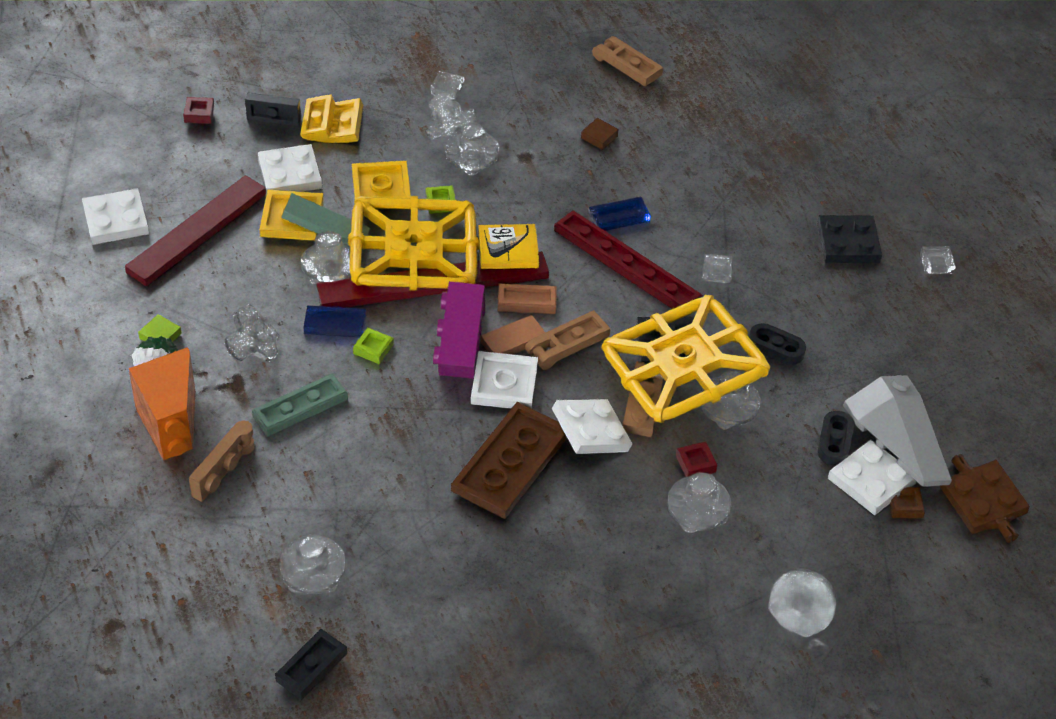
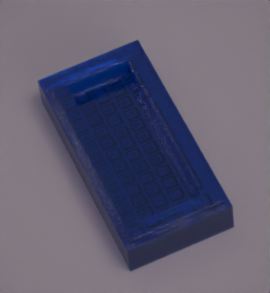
M642 197L589 207V216L592 222L604 231L650 222L651 215Z
M307 305L303 326L304 334L360 338L364 333L366 309Z

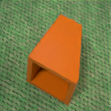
M188 347L128 368L136 410L162 459L166 460L192 450L196 391Z

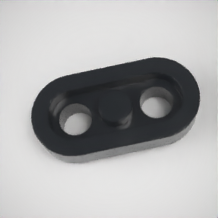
M765 323L756 324L751 328L749 338L764 355L789 365L798 364L804 359L806 344L800 337Z
M831 411L824 417L817 452L819 458L827 464L838 465L849 455L854 420L846 412Z

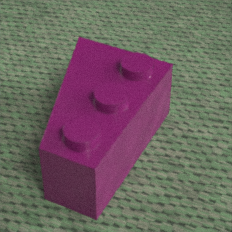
M449 281L448 292H442L441 310H445L444 319H438L437 337H441L440 346H435L433 364H438L439 375L474 379L479 340L482 335V317L485 316V285Z

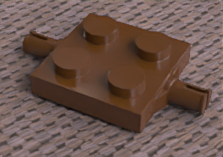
M963 454L955 455L951 462L957 468L959 474L951 476L952 481L950 485H941L940 488L971 534L973 535L986 529H999L1007 543H1010L1011 540L1012 542L1015 541L1019 535L1010 522L1017 517L1027 514L1030 507L997 459L978 467H970Z

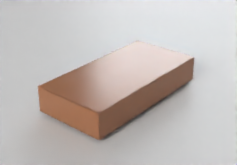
M499 284L498 312L556 314L557 286Z
M530 315L481 335V344L487 352L513 355L525 350L529 340L545 333V331L536 319Z

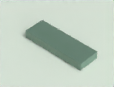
M291 193L281 218L350 248L348 245V235L351 233L352 219ZM363 225L362 233L367 236L370 227Z
M332 373L253 409L252 416L265 435L269 437L348 400V392Z

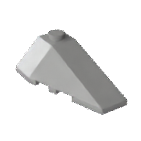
M907 375L881 376L845 400L843 406L853 418L854 424L862 432L868 430L877 438L875 444L882 450L888 448L897 456V464L922 487L950 485L952 479L923 400Z

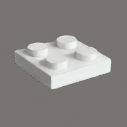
M312 144L257 152L266 194L267 190L303 192L322 189V181Z
M138 188L82 198L92 245L149 234Z
M478 351L471 404L511 409L516 402H519L532 409L538 357Z
M608 399L556 400L552 410L576 454L628 452L632 446L629 436Z
M871 439L832 468L828 475L830 481L873 515L878 514L887 507L895 495L897 497L900 495V491L906 487H912L917 482L897 464L895 457L884 449L882 450Z

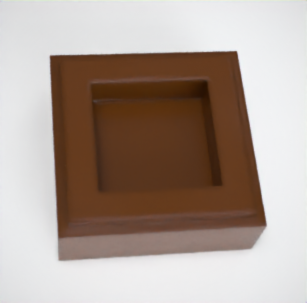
M596 118L581 131V139L603 150L618 137L619 129Z
M906 487L900 491L898 497L895 495L891 499L890 510L892 518H924L925 510L920 487Z

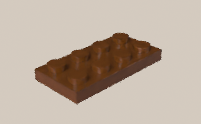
M516 402L451 483V492L506 519L567 439L560 423Z

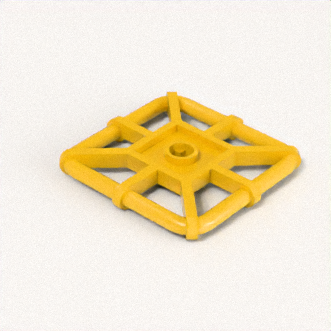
M361 196L354 201L348 245L350 246L349 270L351 281L357 286L409 287V290L417 291V288L448 289L449 281L476 283L477 251L480 244L476 236V213L471 202L468 200L418 199V196H411V198H365ZM375 208L410 210V221L390 220ZM418 210L454 211L438 222L418 221ZM363 216L383 229L385 237L365 236L362 233ZM465 219L464 239H443L445 231ZM411 243H417V246H412ZM362 249L385 250L383 257L364 269L361 267ZM443 252L465 253L466 271H461L444 259ZM389 267L410 268V276L378 274ZM417 268L438 269L448 277L417 276Z
M706 294L704 297L694 299L665 313H655L650 316L649 320L619 332L610 338H605L601 347L605 357L620 376L622 386L627 391H631L644 411L654 418V422L664 423L665 420L678 417L706 403L711 402L714 404L720 401L722 396L751 384L762 377H766L770 371V364L749 338L747 329L742 324H738L725 307L714 299L713 295ZM696 312L691 324L672 331L668 326L669 323ZM713 312L726 329L708 336L702 328L708 314ZM653 330L659 331L662 337L648 343L632 341ZM733 341L739 343L749 357L723 354L718 347ZM618 352L647 356L651 362L630 371ZM682 353H684L685 355H689V356H687V357H680L679 355L682 354ZM721 367L747 371L716 386L707 375V373ZM661 374L666 383L655 405L640 382ZM696 379L705 390L669 406L676 388Z

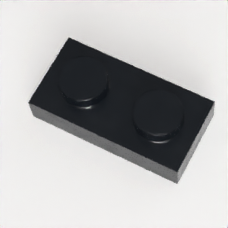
M247 92L245 97L247 120L292 126L300 125V99Z
M320 629L275 673L276 682L302 700L347 655V646L323 629Z

